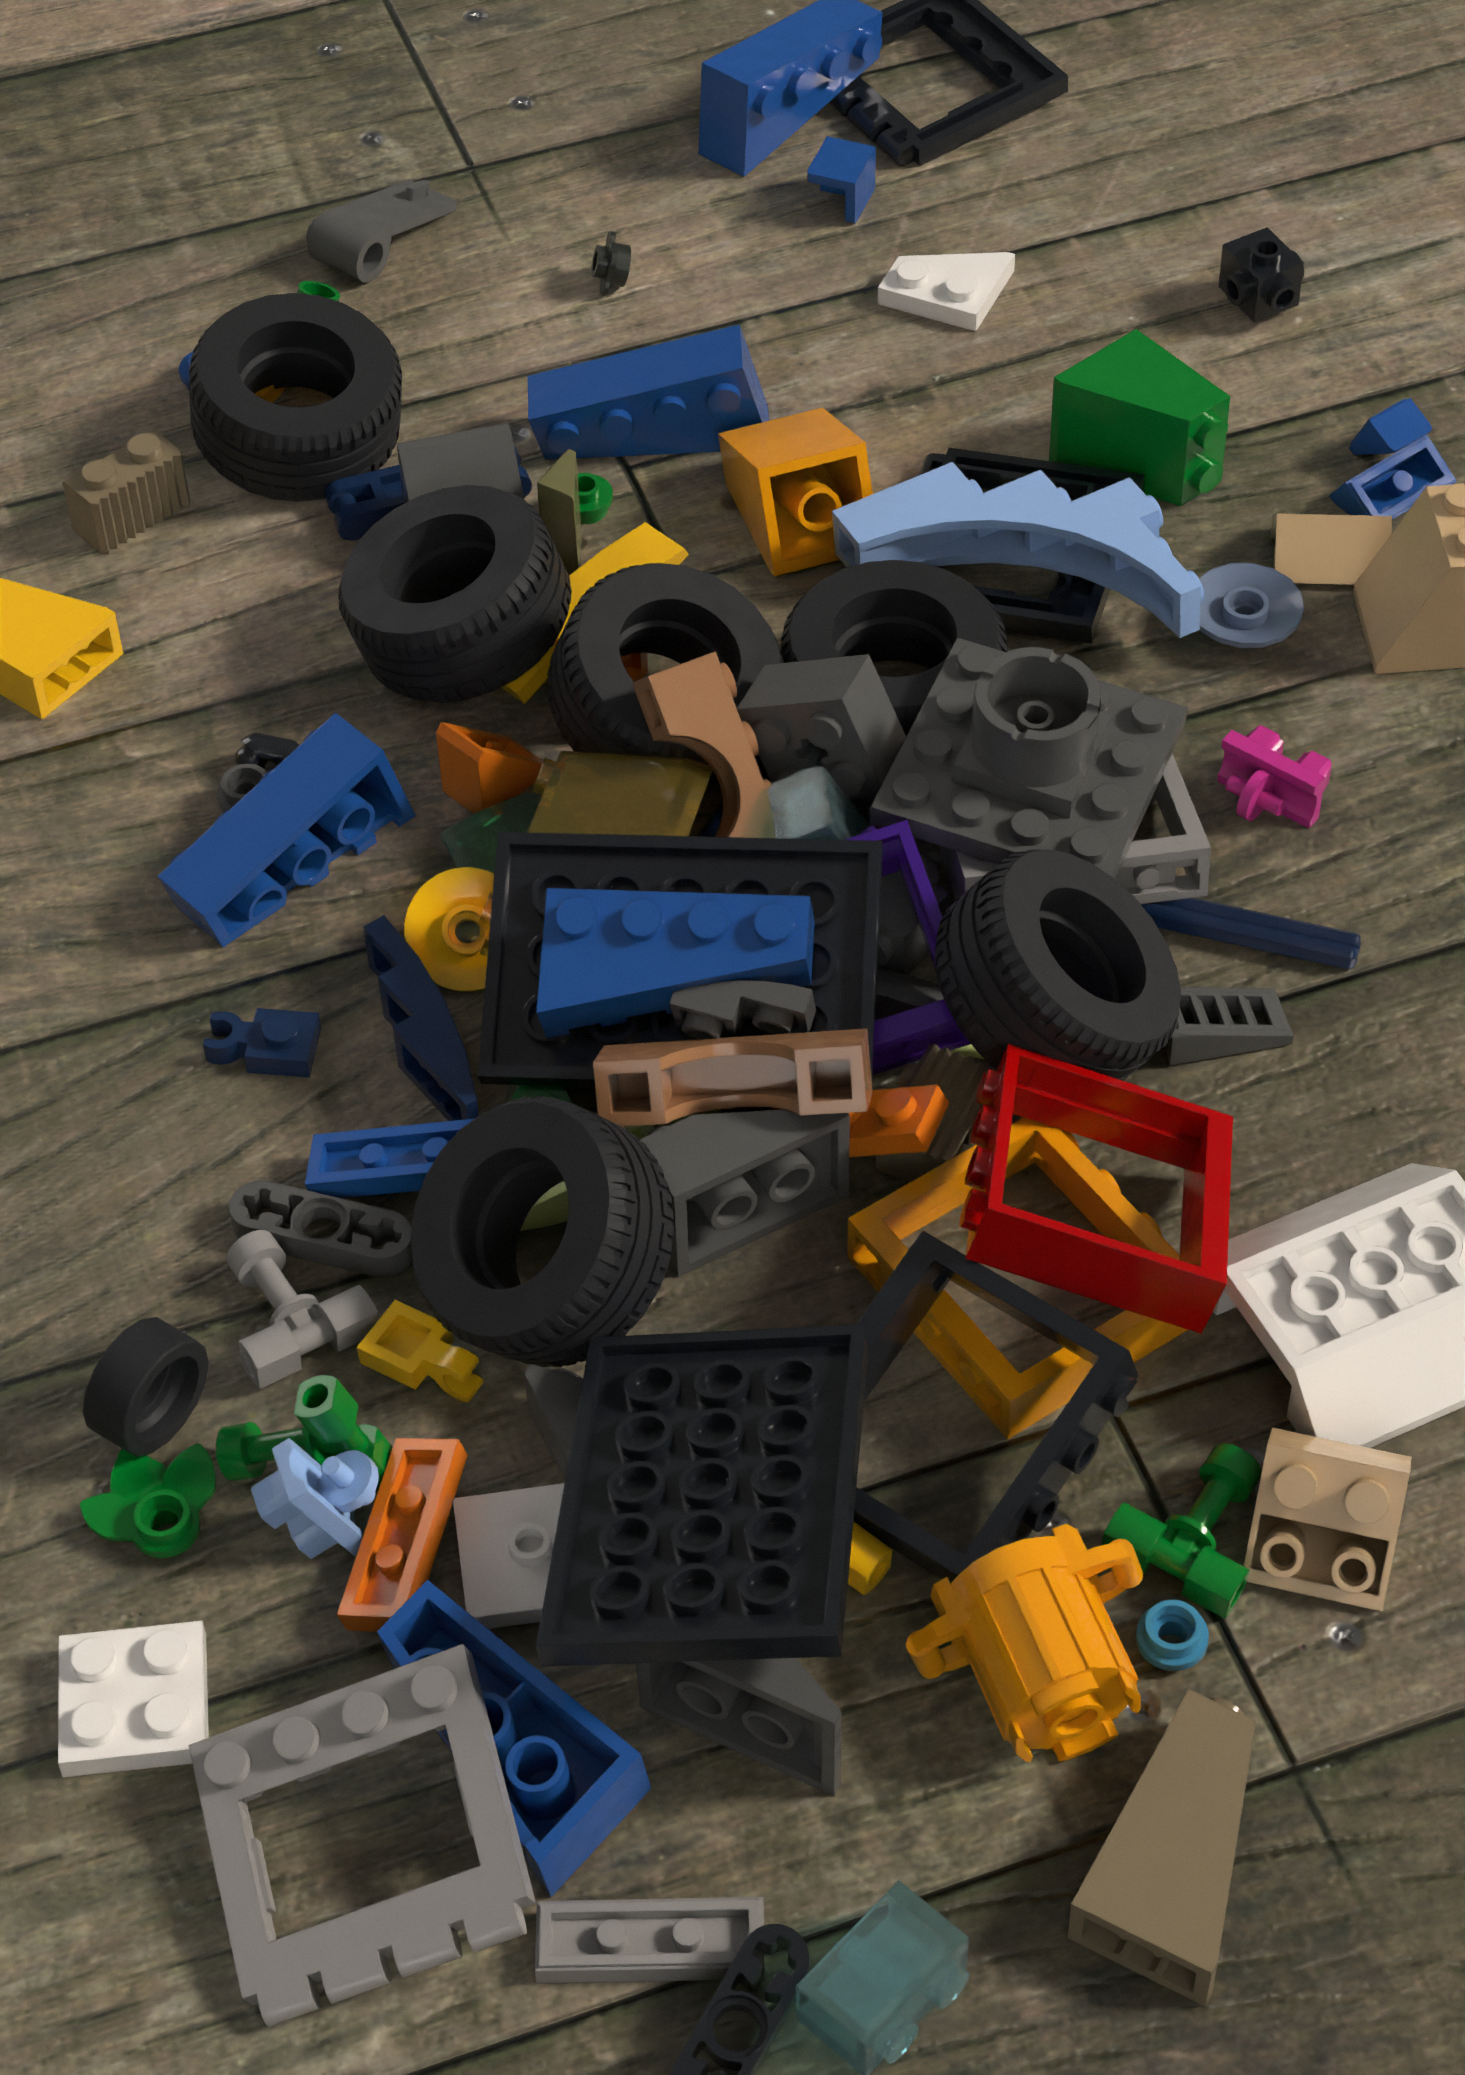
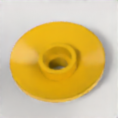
M460 867L444 871L424 883L409 904L404 923L405 941L418 955L434 983L441 987L460 992H473L485 989L494 873L472 867ZM463 922H475L480 928L479 937L472 943H463L457 938V929Z

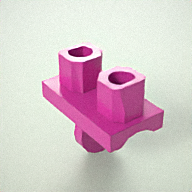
M1262 725L1257 726L1246 736L1231 730L1222 740L1221 748L1224 750V759L1218 773L1217 782L1225 785L1227 791L1239 796L1236 807L1237 815L1250 822L1256 819L1264 809L1275 816L1283 815L1309 829L1319 818L1322 794L1330 779L1332 766L1330 759L1310 751L1304 752L1295 762L1282 755L1284 742L1279 734Z

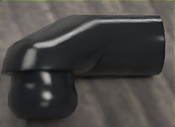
M255 732L241 740L243 746L235 753L234 759L238 765L255 764L264 769L268 761L279 765L300 745L291 739Z

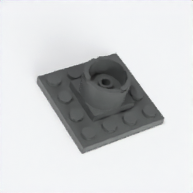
M957 638L871 806L870 824L886 827L907 820L912 835L915 838L997 864L1009 855L1020 851L1048 849L1066 852L1091 862L1116 879L1185 726L1188 707L1097 680L1094 673L1082 661L1066 653L1064 655L1055 654L1053 649L1024 647L1004 652Z

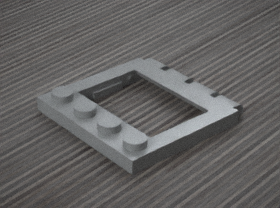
M463 1644L189 1745L241 1996L243 2000L253 2006L259 2004L262 2018L268 2027L320 2009L321 2002L317 1983L320 1981L323 1982L329 2001L334 2004L390 1984L391 1972L387 1959L389 1956L394 1955L400 1975L406 1978L462 1958V1946L458 1934L461 1930L465 1929L469 1944L474 1952L501 1944L527 1933L522 1908L536 1904L473 1655ZM435 1729L437 1732L446 1729L455 1762L453 1766L470 1834L474 1838L480 1866L276 1939L271 1916L272 1913L276 1912L262 1844L261 1841L254 1838L247 1802L262 1797L263 1791L293 1780L303 1782L330 1772L332 1766L365 1754L371 1757L398 1747L402 1740Z

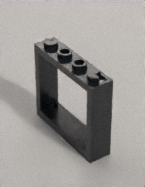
M922 1230L855 1324H866L869 1341L864 1401L949 1281L1093 1364L1087 1376L964 1554L856 1487L853 1521L881 1542L938 1578L944 1579L948 1577L951 1584L972 1562L999 1547L1027 1539L1032 1530L1040 1532L1047 1526L1059 1504V1495L1057 1494L1072 1472L1080 1474L1089 1465L1099 1445L1098 1434L1111 1415L1118 1417L1128 1408L1129 1404L1126 1398L1138 1382L1136 1379L1139 1375L1128 1349L982 1264L965 1259L966 1255Z

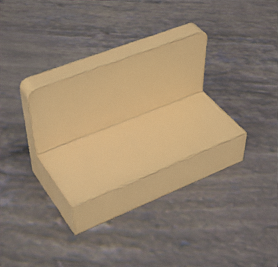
M1272 515L1271 539H1275L1274 569L1289 577L1294 584L1354 585L1392 534V516Z

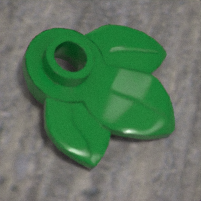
M198 1443L182 1451L175 1457L168 1468L149 1456L142 1455L136 1457L121 1449L111 1472V1492L95 1495L81 1501L80 1509L83 1518L92 1532L106 1540L133 1542L142 1553L151 1557L168 1558L179 1555L190 1548L198 1538L201 1528L198 1512L215 1493L217 1480L212 1459L205 1448ZM164 1524L175 1525L167 1530L156 1531L157 1528Z

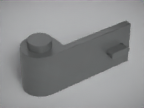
M412 180L403 181L327 210L316 217L310 223L306 234L308 252L312 258L364 283L371 282L378 277L385 267L390 252L391 236L456 211L457 201L429 189L430 181L428 180L417 182Z

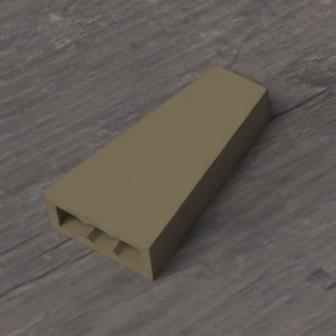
M1188 1689L1071 1903L1067 1938L1206 2007L1212 1995L1256 1720L1245 1716L1237 1706L1225 1699L1217 1697L1207 1698Z

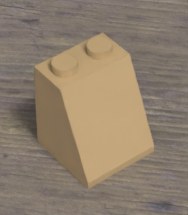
M1464 483L1426 486L1354 584L1353 596L1375 674L1465 668Z

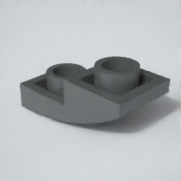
M738 980L692 986L674 991L669 1003L675 1024L682 1026V1032L694 1039L740 1037L746 1018L752 1019V1024L758 1029L771 1034H789L791 1030L801 1033L809 1032L816 1013L812 989L767 981Z

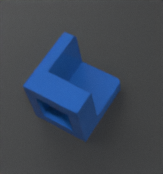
M827 136L807 170L808 182L820 184L821 191L845 196L846 222L857 223L875 190L876 147Z

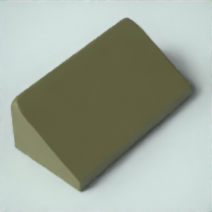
M568 449L537 481L539 515L549 531L568 575H571L581 567L582 532L576 452Z

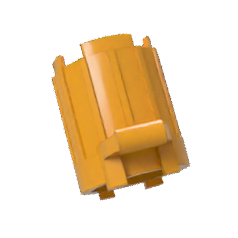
M1064 1524L1052 1529L1054 1536L1022 1539L991 1551L972 1562L951 1584L948 1577L933 1584L930 1597L939 1618L930 1622L921 1630L911 1633L906 1641L907 1651L918 1672L925 1678L933 1679L944 1672L971 1665L1004 1741L1007 1740L1012 1744L1015 1753L1025 1762H1031L1033 1758L1030 1749H1053L1058 1762L1089 1753L1113 1740L1119 1735L1113 1720L1119 1717L1118 1715L1127 1705H1129L1132 1712L1137 1714L1141 1710V1695L1137 1689L1138 1676L1103 1603L1118 1596L1124 1590L1136 1587L1142 1581L1143 1571L1134 1547L1125 1539H1117L1109 1544L1087 1550L1077 1528ZM1111 1568V1572L1100 1577L1098 1576V1573ZM946 1642H952L951 1645L946 1646L942 1649H939L938 1647Z

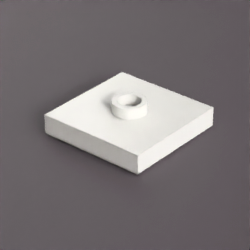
M564 1483L454 1498L453 1506L466 1611L487 1629L540 1622Z

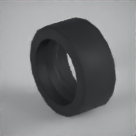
M158 1317L140 1319L123 1330L107 1347L95 1366L85 1390L83 1415L87 1427L136 1457L152 1454L164 1446L184 1426L199 1401L206 1383L209 1366L205 1346Z

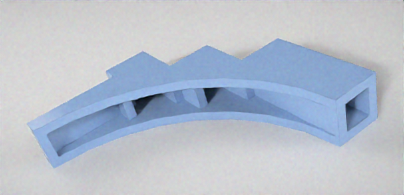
M951 462L832 511L835 554L847 568L866 562L885 560L922 562L936 567L981 563L1040 567L1078 576L1119 592L1153 613L1179 638L1200 630V605L1204 601L1202 584L1193 571H1186L1172 555L1167 542L1159 536V528L1163 526V514L1156 499L1151 495L1146 496L1130 477L1071 501L1065 489L1062 487L1057 488L1042 470L983 493L975 480H968L959 468Z

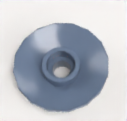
M1229 563L1208 570L1199 578L1204 590V601L1200 605V632L1218 643L1238 648H1263L1284 641L1298 629L1304 615L1302 593L1289 577L1274 568L1254 563Z

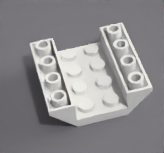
M1410 1163L1228 1240L1227 1285L1213 1312L1215 1315H1219L1237 1307L1292 1385L1287 1418L1298 1433L1371 1448L1465 1406V1181L1456 1170Z

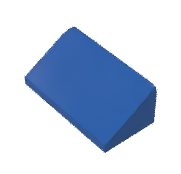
M1425 435L1346 481L1329 496L1338 507L1349 515L1392 516V520L1409 511L1426 486L1452 485L1457 480L1428 435Z

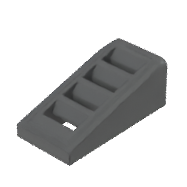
M1180 987L1181 997L1177 1025L1170 1041L1167 1042L1163 1049L1169 1066L1290 1045L1293 1043V1033L1275 989ZM1265 1010L1270 1025H1258L1253 1012ZM1240 1015L1244 1024H1234L1231 1016ZM1218 1019L1219 1024H1210L1209 1020Z

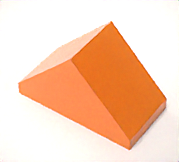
M444 722L440 723L436 731L442 791L483 821L543 777L550 766L506 735Z

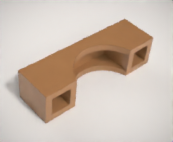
M716 651L633 682L634 690L653 741L671 742L688 747L699 754L716 774L722 790L723 814L718 831L714 837L784 838L776 814L780 812L778 796L770 781L762 779L755 760V756L759 752L756 736L746 721L741 722L733 700L737 696L735 679L729 667L725 663L719 662Z
M867 1028L604 1045L593 1062L598 1115L621 1127L667 1124L675 1119L695 1113L739 1107L779 1108L792 1111L799 1116L866 1112L872 1097Z

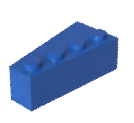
M818 0L702 62L698 154L745 177L879 58L882 46V12L857 0Z
M335 712L319 728L311 731L305 737L302 744L276 768L265 773L259 783L231 809L223 812L216 819L214 825L189 848L177 854L169 866L157 877L175 906L218 944L225 947L285 906L287 892L295 886L309 885L313 887L329 876L328 865L350 849L357 855L361 854L377 843L374 833L391 821L400 827L416 815L383 749Z
M547 888L536 1011L546 1038L570 1034L569 1029L598 1023L601 1024V1027L628 1022V1017L666 1010L667 1014H670L672 1011L669 1003L673 992L692 986L738 980L767 981L799 987L811 985L815 922L810 896Z
M427 1580L377 1631V1634L393 1669L461 1644L472 1652L524 1858L549 1896L552 1897L651 1789L641 1753ZM447 1730L437 1732L452 1754Z

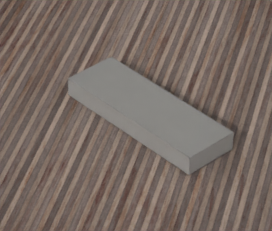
M763 1897L537 1901L536 1983L723 1980L748 1935L755 1929L764 1926ZM759 1952L756 1957L761 1961L762 1965L760 1979H765V1954Z

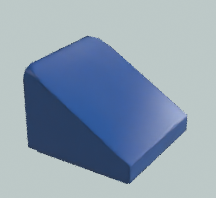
M1405 398L1369 418L1351 441L1349 449L1353 455L1394 453L1430 433L1432 426L1412 399Z

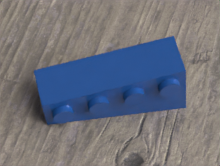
M740 324L527 376L528 421L545 460L559 459L568 449L576 452V459L721 452L718 433L769 421L768 404Z

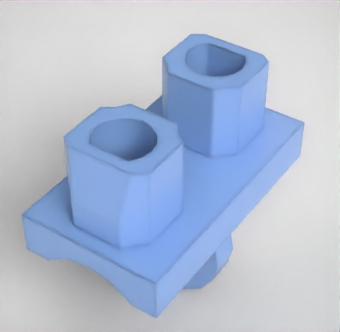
M290 1438L272 1448L278 1470L251 1487L260 1517L274 1529L287 1523L292 1540L298 1549L310 1559H313L337 1543L353 1556H357L364 1531L355 1525L354 1512L355 1509L370 1504L375 1498L379 1474L373 1460L366 1454L353 1450L328 1457L321 1466Z

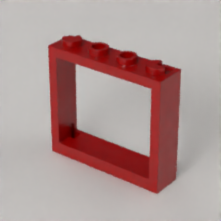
M1008 1044L997 1070L988 1069L987 1073H983L976 1095V1103L982 1106L972 1129L970 1143L978 1146H976L972 1154L965 1177V1185L974 1188H971L967 1195L959 1222L960 1228L969 1230L965 1259L1202 1334L1227 1285L1233 1116ZM1013 1114L1183 1168L1184 1181L1179 1260L1002 1204Z

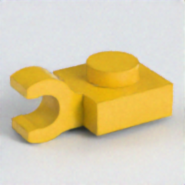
M397 1300L393 1301L356 1347L360 1364L415 1390L428 1375L450 1396L463 1402H469L483 1384V1378L471 1373L479 1363V1358L464 1348L452 1346L454 1342L452 1332L446 1330L436 1318Z

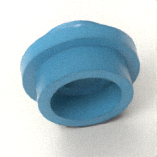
M1161 1601L1148 1609L1138 1622L1136 1630L1138 1650L1146 1661L1157 1668L1167 1671H1181L1191 1668L1204 1657L1208 1647L1209 1632L1204 1619L1193 1606L1184 1601ZM1173 1634L1180 1637L1184 1642L1178 1644L1168 1643L1161 1640L1160 1637Z

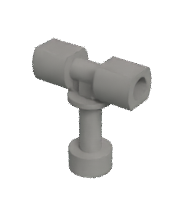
M256 1230L245 1234L230 1247L227 1253L226 1262L238 1281L246 1287L259 1286L275 1310L270 1319V1327L238 1341L241 1362L248 1376L258 1389H262L302 1370L301 1356L318 1347L330 1343L337 1352H340L361 1342L379 1320L378 1311L374 1303L360 1285L321 1303L311 1294L297 1295L281 1272L286 1262V1254L269 1231Z

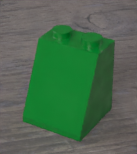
M1135 329L1054 377L1049 461L1145 474L1144 494L1146 496L1151 495L1156 499L1182 506L1200 494L1211 491L1221 482L1231 396L1142 332Z

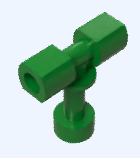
M319 1375L305 1380L298 1387L294 1415L303 1424V1427L262 1434L260 1428L253 1422L224 1426L219 1430L216 1438V1457L224 1477L229 1481H238L260 1477L265 1471L267 1461L275 1460L272 1448L288 1438L321 1466L328 1457L336 1456L345 1451L358 1450L373 1460L378 1468L379 1480L375 1490L378 1491L393 1446L377 1427L369 1424H356L358 1404L337 1378L330 1375Z
M1219 1443L1213 1447L1199 1469V1475L1205 1487L1186 1516L1171 1515L1166 1519L1165 1523H1162L1123 1502L1103 1533L1101 1545L1109 1544L1117 1539L1129 1541L1134 1547L1143 1574L1152 1564L1184 1581L1182 1596L1226 1619L1245 1589L1250 1570L1216 1552V1541L1210 1531L1229 1501L1240 1503L1249 1498L1261 1479L1262 1469L1255 1458L1245 1450L1232 1444Z

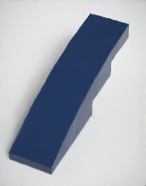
M383 915L365 925L363 929L369 968L378 976L383 1016L393 1026L398 1067L448 1121L475 1119L479 1117L478 1102L466 1050L446 1001L418 955Z

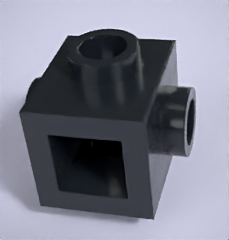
M1268 227L1223 244L1218 287L1226 294L1228 300L1233 305L1238 306L1254 323L1299 305L1301 283L1304 277V262L1295 251L1290 250Z

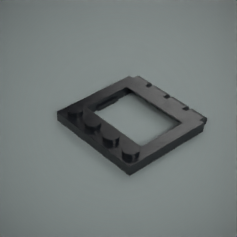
M902 0L881 10L882 46L926 25L1000 88V90L994 93L987 92L949 111L947 116L921 129L917 128L860 76L829 103L844 117H847L872 142L876 143L899 166H905L913 161L921 166L1067 93L1068 75L979 0Z
M950 447L946 455L938 453L928 454L918 474L919 476L953 462L968 480H975L980 488L994 489L1042 470L1057 488L1062 487L1065 489L1071 501L1129 477L1145 492V474ZM1061 572L1057 574L1048 600L1015 595L1013 591L974 586L995 607L997 614L1002 619L1005 631L1090 644L1093 642L1111 590L1084 578Z

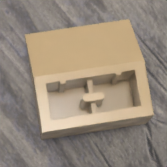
M1272 1428L1267 1443L1244 1561V1567L1250 1570L1247 1582L1383 1611L1410 1476L1412 1457Z

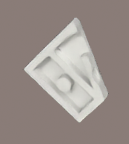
M996 252L898 256L878 286V304L977 331L1014 272L1015 254Z

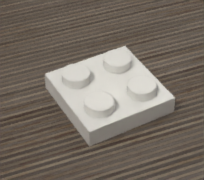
M203 1621L59 1636L58 1764L63 1778L192 1764L189 1745L209 1738L207 1649Z

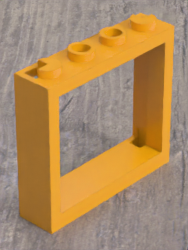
M1022 1118L1011 1124L1005 1179L1036 1163L1103 1236L1179 1260V1254L1163 1238L1162 1232L1155 1220L1149 1214L1137 1211L1121 1194L1114 1177L1105 1169H1097L1080 1151L1079 1145L1071 1132L1027 1118ZM978 1145L969 1148L848 1218L847 1258L877 1292L880 1291L909 1250L901 1240L965 1203L970 1189L974 1188L965 1185L966 1172L972 1154ZM945 1289L913 1332L1007 1439L1066 1405L1093 1367V1364L1063 1347L1024 1372L1019 1373ZM1128 1310L1123 1311L1093 1329L1128 1349L1134 1363L1187 1331V1329Z

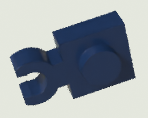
M257 1008L253 1022L242 1021L240 1017L230 1012L211 1013L210 1024L212 1034L214 1036L227 1037L221 1040L204 1039L203 1048L206 1061L224 1065L235 1062L239 1058H245L247 1073L310 1078L321 1032L319 1013Z

